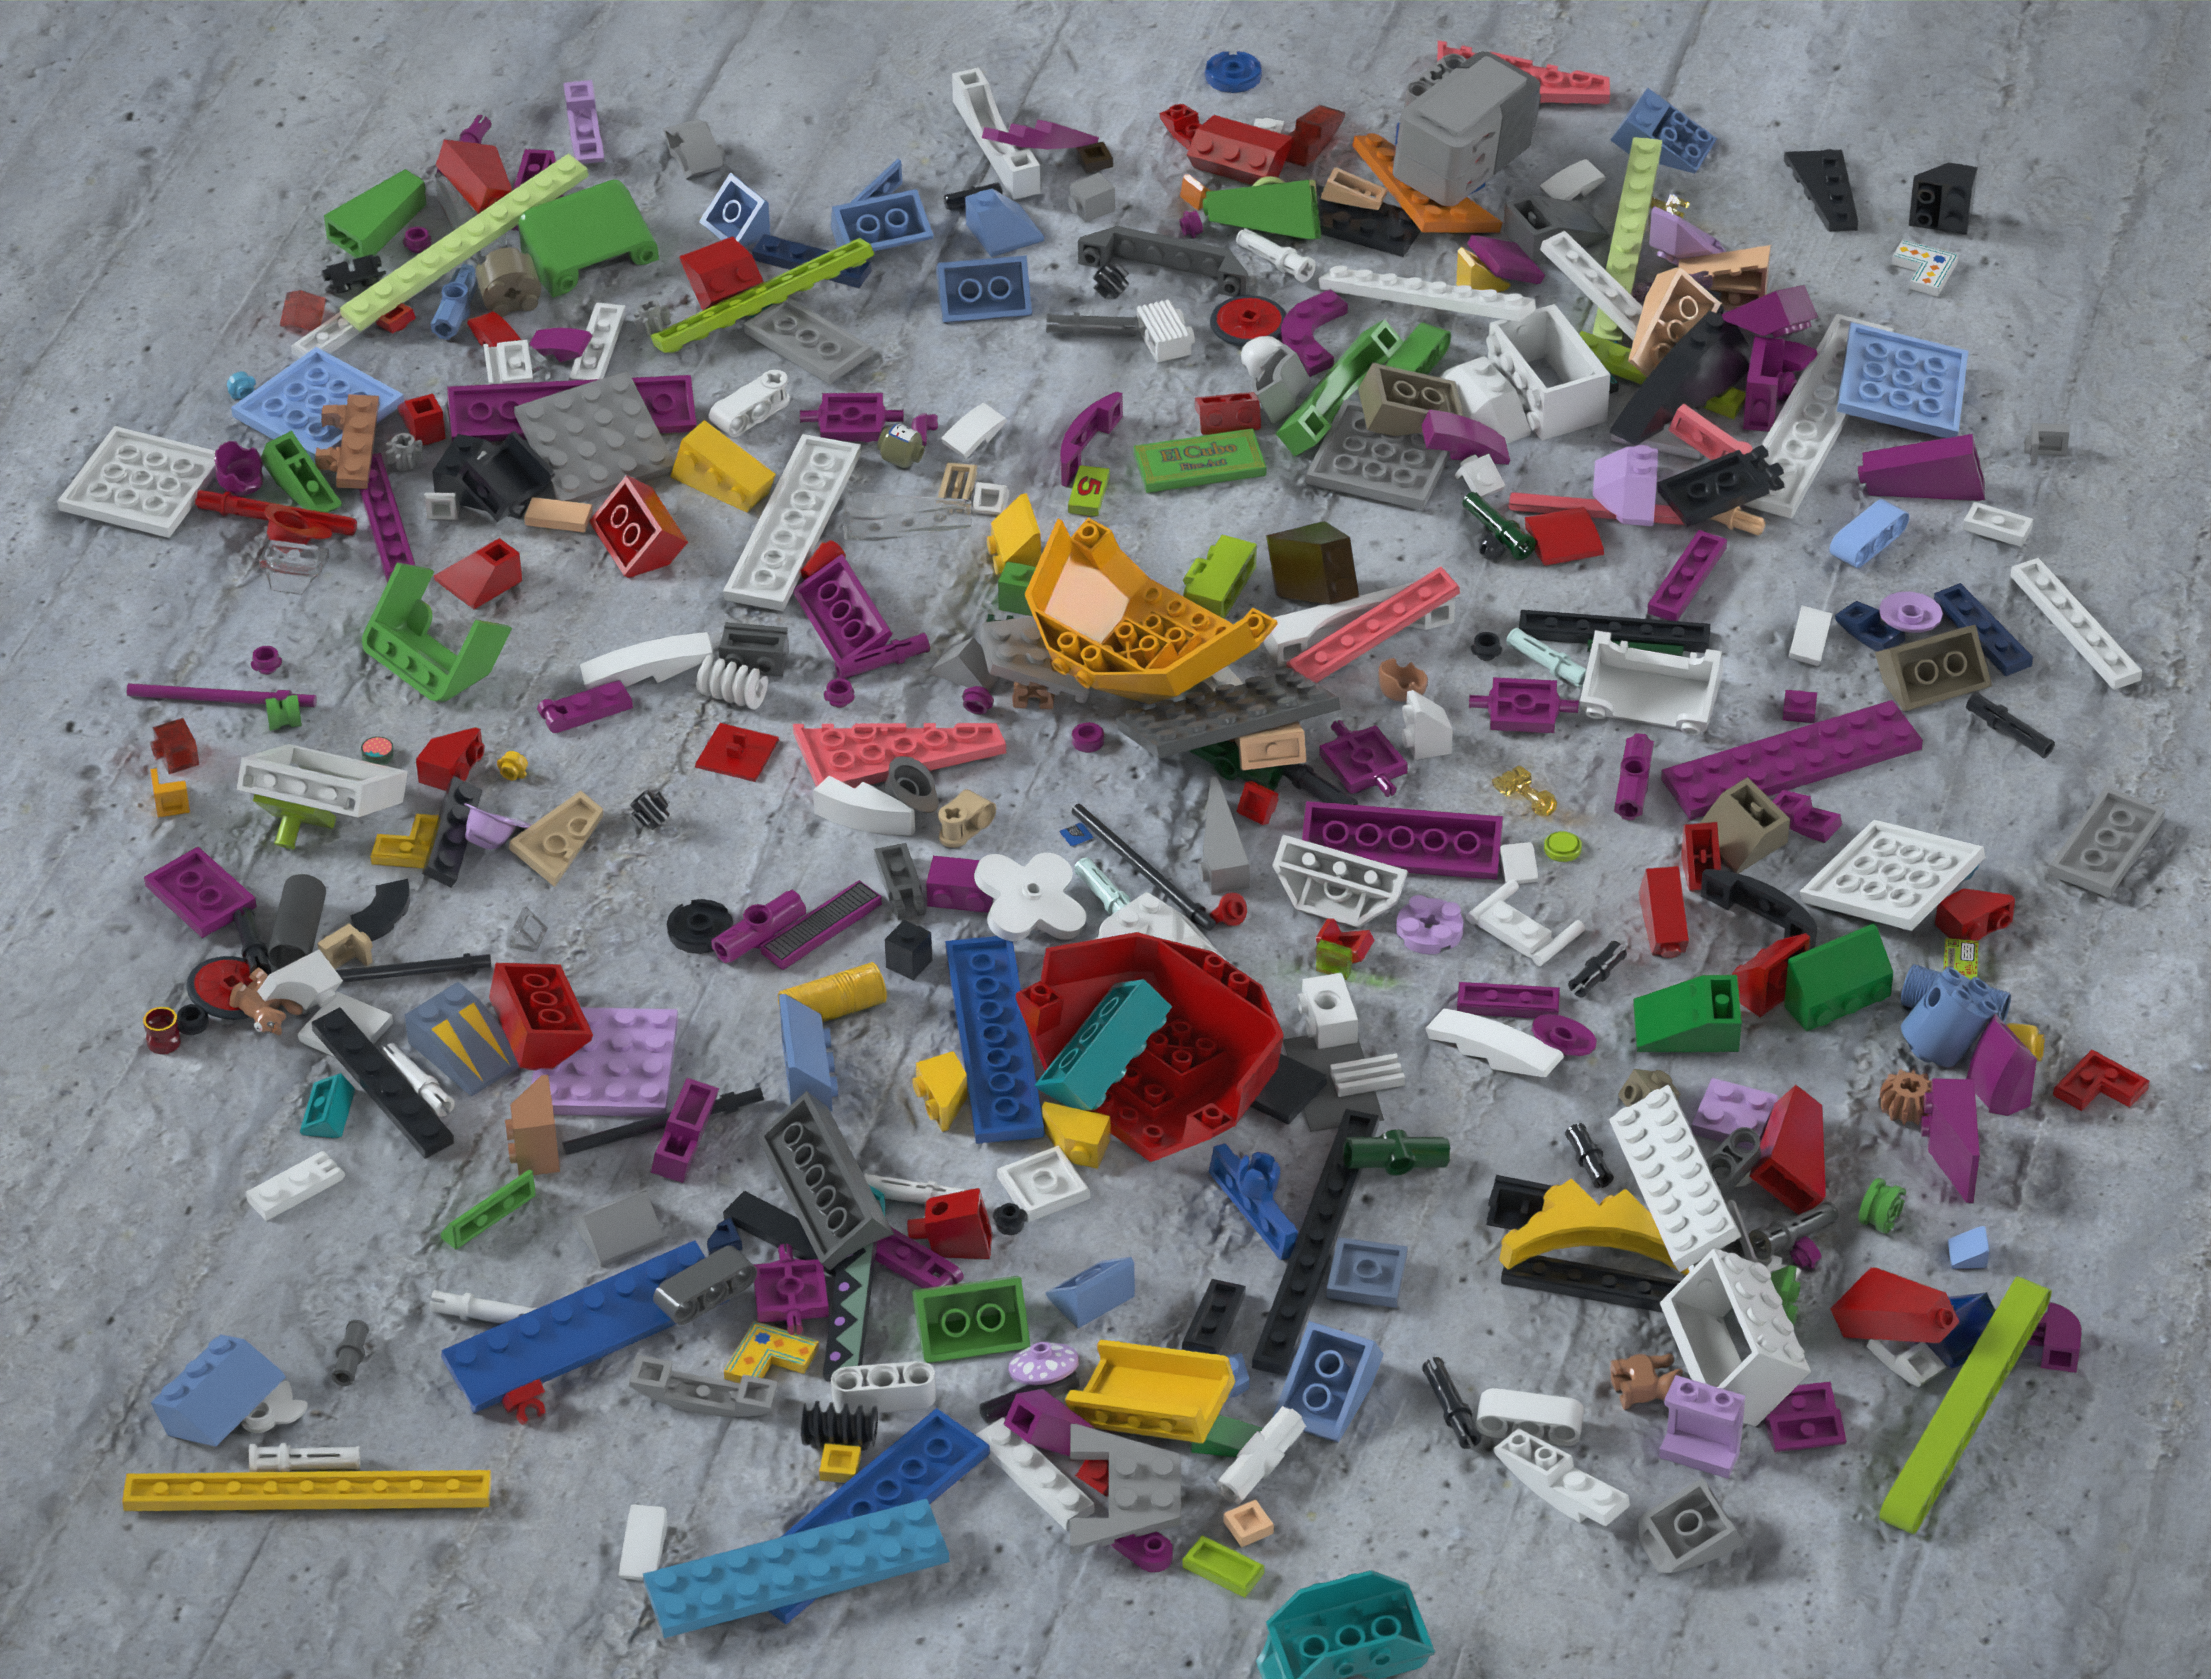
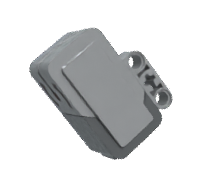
M1478 52L1468 60L1459 54L1444 56L1407 85L1393 165L1394 177L1441 205L1454 206L1530 147L1541 98L1539 93L1540 81L1490 52Z

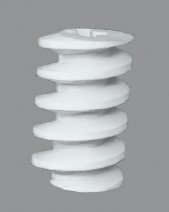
M710 655L705 657L697 674L696 688L702 695H712L713 698L719 700L724 698L726 702L730 703L735 701L737 705H747L751 709L759 708L768 687V678L763 676L760 679L759 669L754 668L748 676V666L742 665L737 672L736 663L730 662L725 669L724 659L719 658L714 665L713 656Z

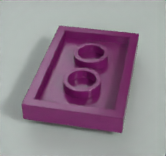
M199 847L144 876L145 887L201 938L232 922L236 910L240 909L243 916V907L250 908L251 910L257 908L256 898Z

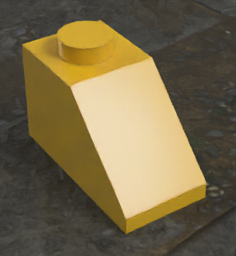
M1044 1101L1042 1106L1044 1132L1055 1147L1060 1146L1071 1163L1098 1169L1111 1140L1110 1116Z

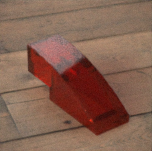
M1318 105L1296 119L1295 130L1288 134V136L1294 138L1286 162L1303 167L1312 163L1329 144L1344 120L1346 112Z

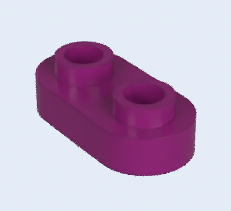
M1158 1531L1138 1537L1135 1534L1114 1539V1543L1111 1544L1115 1550L1148 1572L1164 1571L1170 1567L1173 1561L1172 1543Z

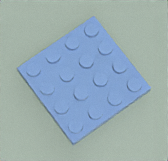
M1851 322L1847 334L1837 412L1942 438L1956 437L1960 425L1968 351Z
M315 347L232 406L231 411L232 417L273 440L293 431L315 463L316 448L328 449L332 447L335 450L336 447L341 448L343 430L333 425L322 427L321 415L323 405L347 406L348 394L379 396L377 423H379L397 409V406L404 401V395Z

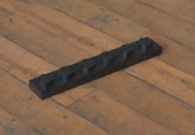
M341 1007L311 1022L312 1031L424 1159L454 1144V1135Z

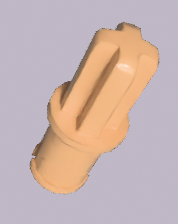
M1739 506L1709 518L1727 525L1728 529L1732 530L1735 527L1755 535H1761L1766 525L1763 518L1741 511Z

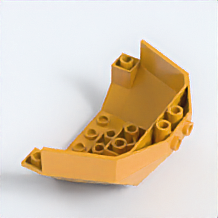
M1089 517L1071 537L1063 521L1057 518L1024 594L1044 644L1052 658L1051 665L1057 672L1064 676L1068 673L1087 689L1092 687L1096 690L1146 704H1153L1180 695L1258 648L1278 625L1277 620L1253 607L1243 619L1232 624L1152 580L1120 549L1112 530Z

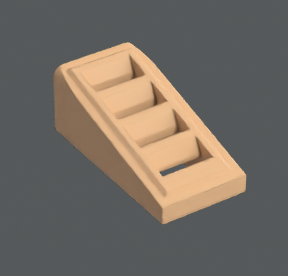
M1334 167L1325 184L1321 199L1379 210L1388 189Z

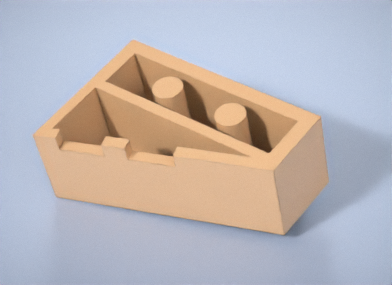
M1771 245L1684 258L1679 260V266L1705 289L1721 293V306H1724V310L1731 311L1767 294Z

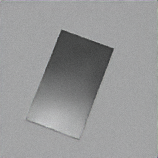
M1308 1035L1283 1039L1288 1057L1327 1075V1084L1303 1109L1310 1132L1339 1128L1345 1109L1379 1115V1121H1384L1375 1091L1338 1097L1330 1074V1065L1365 1059L1359 1039L1358 1043L1318 1049L1314 1037H1308Z

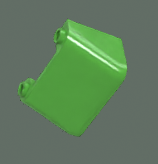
M609 180L530 208L519 219L521 253L526 255L527 252L532 257L539 281L553 298L568 293L577 285L579 279L578 269L629 252L630 259L637 265H646L659 260L658 246L629 190L620 180Z

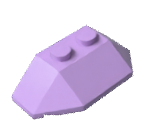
M1655 206L1653 207L1649 245L1658 250L1657 256L1673 265L1679 266L1680 259L1726 252L1720 246L1719 240L1681 217Z
M1646 445L1625 447L1595 461L1593 497L1608 511L1614 513L1616 519L1622 524L1654 525L1658 449Z

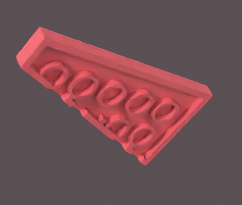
M1438 40L1437 61L1448 54H1459L1466 58V60L1476 54L1472 52V47L1462 45L1460 49L1447 47V42ZM1490 52L1540 81V103H1589L1593 105L1610 103L1609 77L1579 70L1572 73L1558 71V66L1547 64L1546 68L1534 66L1532 60Z
M855 723L852 728H834V724H822V728H804V724H793V734L816 787L828 776L852 788H857L862 782L869 785L884 782L889 775V764L894 758L900 756L911 757L920 761L929 771L1006 753V742L997 723H957L954 728H936V723H924V728H906V723Z

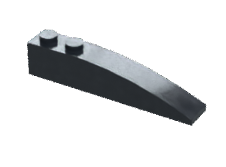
M1712 311L1704 315L1676 343L1646 378L1610 428V433L1636 446L1664 430V425L1672 422L1677 409L1682 404L1687 405L1691 409L1699 410L1706 406L1707 401L1711 398L1724 396L1749 371L1752 349L1738 326L1723 320L1721 315Z

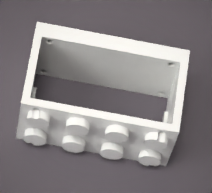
M1555 304L1536 309L1520 322L1501 319L1490 323L1489 336L1486 339L1488 360L1516 389L1529 427L1532 431L1536 432L1542 441L1607 421L1610 373ZM1545 358L1564 384L1546 388L1527 362Z
M1713 1248L1660 1302L1691 1380L1744 1395L1743 1423L1756 1427L1811 1372L1803 1354L1804 1350L1799 1345L1794 1334V1326L1787 1318L1782 1306V1299L1771 1281V1273L1759 1262L1754 1263L1739 1257L1735 1253H1727ZM1732 1307L1752 1351L1742 1363L1723 1320V1317Z

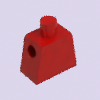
M980 1188L931 1197L926 1201L925 1217L908 1219L907 1221L908 1237L913 1240L928 1239L931 1251L943 1258L990 1259L993 1232Z

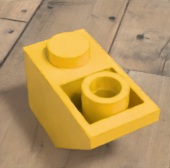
M954 1051L916 1062V1077L912 1079L917 1097H923L925 1100V1107L930 1120H936L942 1132L949 1130L967 1099V1073Z

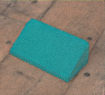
M342 1073L314 1082L300 1128L302 1136L339 1138L343 1135L355 1088Z

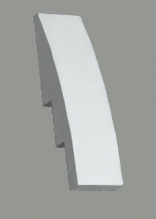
M705 632L642 642L580 664L587 690L620 680L626 688L652 675L657 683H660L703 663L707 655L713 656V658L715 655L711 638Z
M1444 1008L1425 1028L1429 1039L1456 1043L1460 1054L1487 1058L1490 1068L1494 1070L1546 1078L1564 1058L1562 1051L1544 1044L1541 1040L1474 1014Z

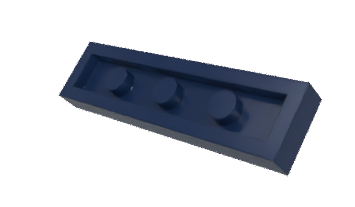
M764 234L752 250V256L754 261L791 270L830 251ZM866 261L860 266L848 267L840 271L837 277L825 280L860 288L872 272L871 262Z
M1961 583L1934 593V600L1940 605L1942 612L1958 628L1976 625L1983 654L2005 677L2032 666L2033 656Z

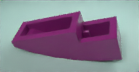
M1429 409L1421 425L1427 449L1449 451L1451 460L1461 461L1473 455H1477L1480 458L1489 454L1494 464L1509 465L1510 457L1505 437L1494 429L1465 416Z
M686 1078L667 1120L665 1132L655 1151L650 1173L681 1183L684 1182L710 1118L719 1088Z

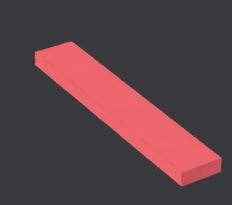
M1440 566L1286 662V668H1292L1294 672H1299L1313 682L1318 683L1460 594V587Z

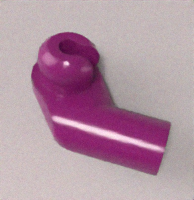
M922 413L912 421L911 429L921 434L923 446L927 445V430L938 429V416L936 414L927 415V413Z

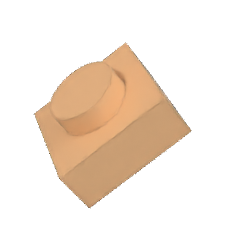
M1256 1499L1224 1513V1524L1241 1547L1274 1534V1524Z

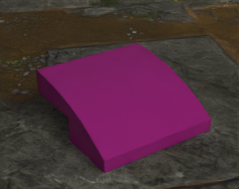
M1831 1381L1797 1385L1764 1418L1774 1452L1844 1445L1847 1442L1840 1408H1836Z

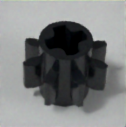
M1107 262L1093 276V279L1097 282L1093 288L1104 299L1108 295L1115 299L1128 287L1129 282L1125 277L1129 273L1119 263L1112 266Z
M647 789L630 804L634 810L630 818L640 829L646 825L653 830L669 817L670 813L666 808L669 806L670 801L660 790L656 794H652Z

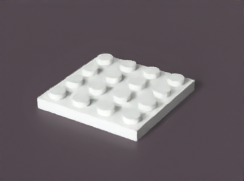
M114 426L58 499L59 511L170 538L195 504L198 490H205L216 476L214 461L216 451Z
M1873 820L1800 890L1801 901L1821 908L1912 931L1986 858L1984 847Z

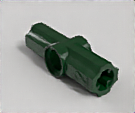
M1226 740L1189 750L1192 754L1214 764L1219 775L1229 781L1239 777L1246 782L1253 781L1274 791L1283 776V768L1279 766L1242 770L1240 767L1239 748L1235 741Z
M1394 1129L1383 1133L1380 1137H1346L1343 1143L1342 1158L1344 1165L1349 1168H1385L1388 1174L1398 1176L1410 1172L1413 1168H1447L1450 1162L1451 1147L1448 1138L1408 1137L1404 1130Z

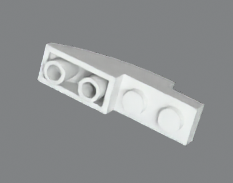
M1519 1428L1494 1448L1497 1457L1527 1487L1560 1512L1579 1523L1588 1517L1606 1527L1630 1507L1627 1494L1575 1468L1571 1455Z

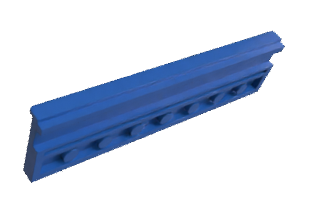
M696 1240L443 1349L441 1350V1358L458 1388L465 1394L473 1414L501 1402L506 1393L537 1379H540L541 1383H545L676 1325L654 1303L653 1295L661 1283L706 1257Z

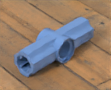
M462 264L460 268L455 270L450 283L442 288V300L431 322V331L439 339L450 340L452 336L457 334L462 321L470 316V303L478 288L475 276L476 269L473 265Z

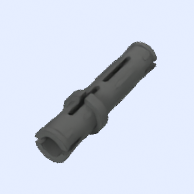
M1074 312V315L1047 313L1046 323L1059 324H1046V333H1073V336H1079V333L1136 336V327H1124V325L1136 326L1137 317L1080 316L1078 312Z

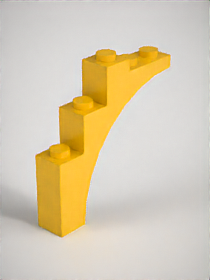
M1572 1178L1562 1185L1556 1184L1552 1186L1544 1195L1542 1211L1532 1216L1528 1224L1521 1229H1513L1504 1236L1501 1241L1502 1248L1499 1256V1261L1507 1269H1510L1530 1257L1555 1249L1577 1246L1612 1247L1637 1252L1661 1261L1678 1271L1651 1213L1627 1189H1624L1615 1196H1607L1598 1205ZM1686 1268L1680 1273L1687 1276L1690 1272L1689 1269Z

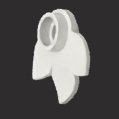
M285 1380L241 1421L242 1426L249 1432L262 1433L270 1430L275 1425L292 1423L306 1412L308 1403L304 1400H293L290 1383Z

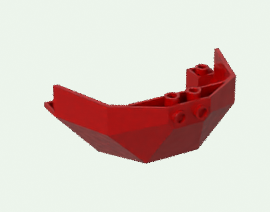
M1139 932L1046 948L1041 980L1017 992L1015 997L1045 1071L1115 983L1144 979L1172 1006L1165 1016L1167 1018L1166 1023L1157 1032L1151 1033L1145 1041L1147 1043L1145 1050L1138 1057L1132 1058L1125 1067L1127 1072L1123 1078L1117 1083L1111 1084L1105 1092L1107 1095L1105 1101L1095 1110H1086L1110 1116V1133L1149 1162L1212 1139L1236 1126L1277 1070L1284 1034L1263 986L1215 952Z

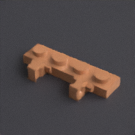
M348 394L347 406L323 405L321 415L322 427L333 425L343 430L341 448L336 447V450L332 447L328 449L316 448L315 465L321 470L337 472V488L368 489L379 410V396Z

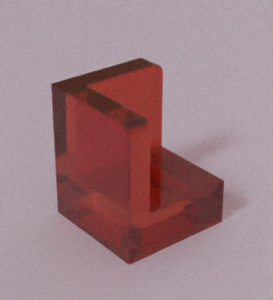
M302 290L286 292L280 327H298L313 331L321 325L326 298Z

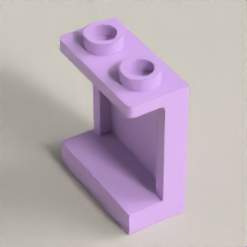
M1675 1375L1665 1397V1406L1669 1407L1667 1434L1660 1447L1659 1458L1729 1479L1740 1454L1745 1396Z

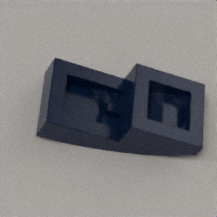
M1859 601L1853 602L1835 614V620L1842 628L1876 652L1898 646L1906 641L1905 631L1897 630L1886 622L1881 621L1879 609Z

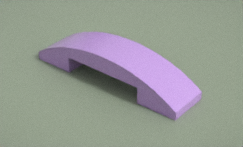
M592 80L563 83L574 158L581 164L605 162Z

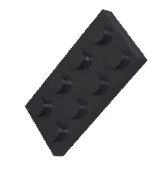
M1318 185L1316 188L1321 235L1404 257L1421 232L1401 207L1383 202L1379 210L1330 202L1321 199L1324 187Z

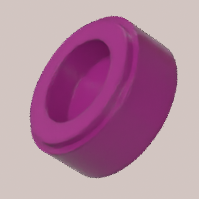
M1091 722L1081 723L1074 727L1072 730V744L1074 748L1086 753L1095 752L1102 748L1104 745L1103 728Z

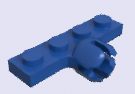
M1226 1143L1214 1146L1208 1171L1279 1260L1282 1261L1290 1258L1298 1238V1231L1295 1225L1278 1208L1277 1203L1273 1199V1194L1277 1190L1281 1168L1278 1162H1275L1272 1155L1264 1152L1253 1153L1251 1162L1247 1155L1241 1160Z

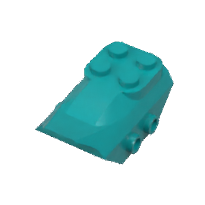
M1369 1570L1362 1573L1349 1574L1346 1577L1324 1583H1315L1309 1587L1299 1589L1266 1621L1268 1636L1262 1652L1256 1659V1664L1262 1679H1344L1357 1675H1362L1368 1679H1382L1423 1667L1428 1662L1429 1656L1435 1654V1650L1409 1584Z

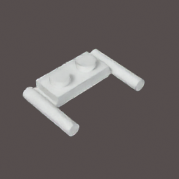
M1510 879L1467 913L1466 919L1470 924H1477L1480 928L1528 958H1532L1537 966H1542L1583 933L1585 925L1580 920H1576L1553 939L1551 937L1552 931L1504 902L1519 890L1518 883Z

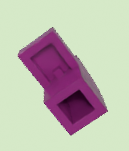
M2049 1302L2047 1312L2044 1313L2026 1344L2043 1347L2041 1368L2077 1373L2082 1337L2080 1321L2066 1307Z

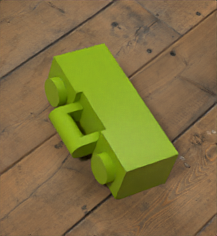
M1222 534L1217 543L1210 546L1207 559L1196 558L1184 576L1183 583L1186 587L1183 597L1225 619L1257 567V544Z

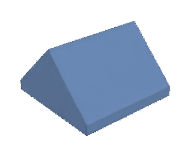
M730 173L699 222L719 239L724 240L733 236L746 248L760 241L764 234L770 235L769 203L737 176Z
M1132 1257L1102 1260L1045 1292V1294L1079 1329L1135 1297L1134 1261Z

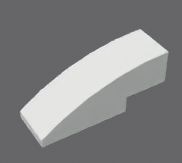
M828 776L813 790L814 814L829 821L871 833L912 836L915 833L914 810L865 782H862L854 789Z

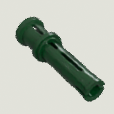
M1470 492L1464 497L1462 506L1491 530L1499 542L1511 550V555L1515 559L1523 560L1532 554L1536 546V540L1532 535L1523 533L1516 521L1506 520L1495 508L1480 497L1477 492Z

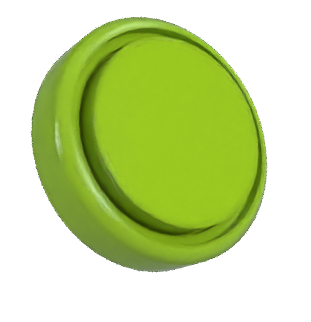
M1554 832L1548 835L1544 841V852L1554 861L1569 862L1575 860L1582 851L1580 838L1571 832Z

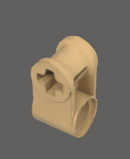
M969 789L963 790L955 799L939 810L938 818L942 823V830L939 832L941 844L950 848L965 845L969 839L991 824L996 814V804Z

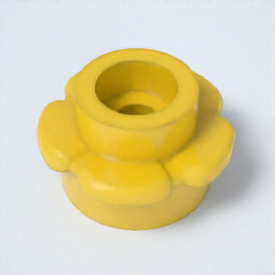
M507 751L501 759H498L497 767L505 779L514 781L517 778L523 779L527 775L525 771L528 761L520 753Z

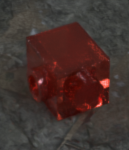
M184 718L153 727L154 741L150 742L151 750L156 760L161 759L168 774L200 765L196 741Z

